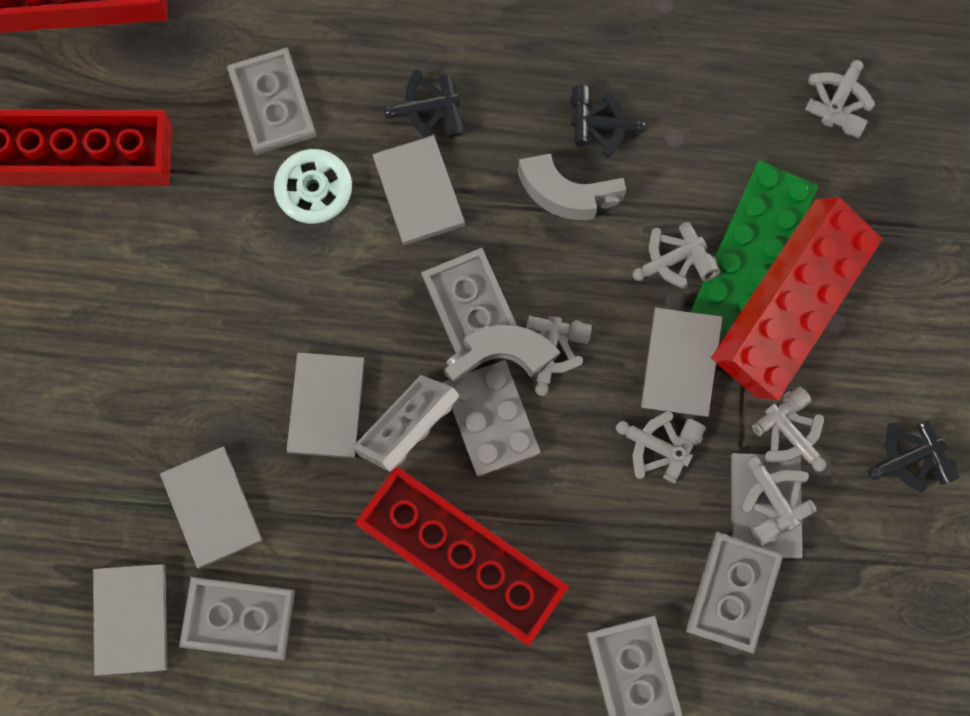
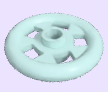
M320 149L303 150L287 158L278 169L274 182V193L280 208L291 218L309 224L322 223L337 216L347 205L352 191V180L346 165L334 154ZM315 162L316 170L302 173V164ZM330 169L336 173L338 178L332 183H329L327 177L323 174ZM288 179H298L296 192L287 191ZM310 184H318L319 189L315 192L309 191L308 187ZM328 192H331L336 198L330 205L326 206L321 200L327 196ZM301 198L313 203L310 210L297 206Z

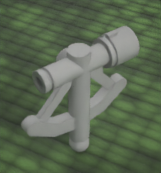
M854 60L845 76L832 72L811 74L808 82L810 85H816L822 103L811 98L805 109L821 117V122L824 125L833 126V124H837L843 127L844 133L860 138L868 121L850 113L863 107L865 110L871 111L875 105L865 87L856 82L860 71L863 69V63L860 60ZM823 84L839 86L831 102ZM850 92L858 98L859 102L842 108Z
M685 222L679 227L684 240L662 235L659 228L652 230L649 243L652 261L643 265L642 268L635 269L633 271V278L636 281H642L646 276L650 277L659 273L665 281L684 289L688 286L685 277L692 265L695 264L703 281H710L720 274V269L716 264L718 263L716 258L706 253L707 245L703 237L698 238L691 223ZM661 242L680 246L661 256L659 250ZM686 259L679 274L670 271L668 268Z
M528 316L526 328L541 331L538 334L548 339L556 348L559 341L568 360L561 363H554L553 360L538 371V384L535 391L539 396H544L548 393V384H550L552 373H563L582 365L583 358L581 356H574L568 345V340L588 344L592 325L582 323L579 320H575V322L570 324L561 322L562 318L549 316L548 319Z
M797 387L792 392L789 391L784 395L783 403L779 406L776 404L770 406L765 411L767 415L753 424L752 429L758 436H761L772 428L771 451H768L764 456L766 462H789L803 456L809 464H812L814 470L821 472L825 470L826 462L819 457L820 454L813 448V445L820 437L824 417L818 414L811 419L796 414L811 403V398L807 391L802 387ZM792 422L811 426L809 435L805 438ZM779 429L794 445L793 448L778 451Z
M666 411L650 420L643 430L633 425L629 426L624 421L617 424L616 430L619 434L627 435V438L636 442L632 459L637 479L644 478L647 471L669 464L663 478L675 484L683 467H687L693 455L690 452L693 446L701 443L706 427L699 422L687 419L679 437L675 434L670 423L673 419V414L670 411ZM664 425L672 444L653 436V432ZM647 447L667 458L644 465V449Z
M752 456L748 459V467L753 470L752 473L758 483L750 489L741 507V511L744 514H749L753 510L768 516V520L766 519L751 528L754 538L759 545L763 546L770 541L773 543L778 540L780 532L786 528L791 531L800 526L801 523L799 521L817 512V509L811 500L796 507L801 483H805L809 478L807 472L782 470L769 474L765 466L761 465V460L758 457ZM794 482L789 504L776 484ZM765 492L776 511L756 504L758 496Z

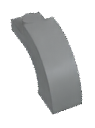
M551 154L519 159L518 174L525 190L538 205L557 216L573 220L594 219L597 206L600 205L601 208L614 207L624 199L626 193L624 178L593 184H577L567 180L557 171Z
M513 325L490 326L464 338V345L469 352L465 354L461 350L448 359L446 363L449 367L445 369L444 374L453 385L483 362L501 358L519 364L532 377L559 356L560 351L548 339L527 328Z

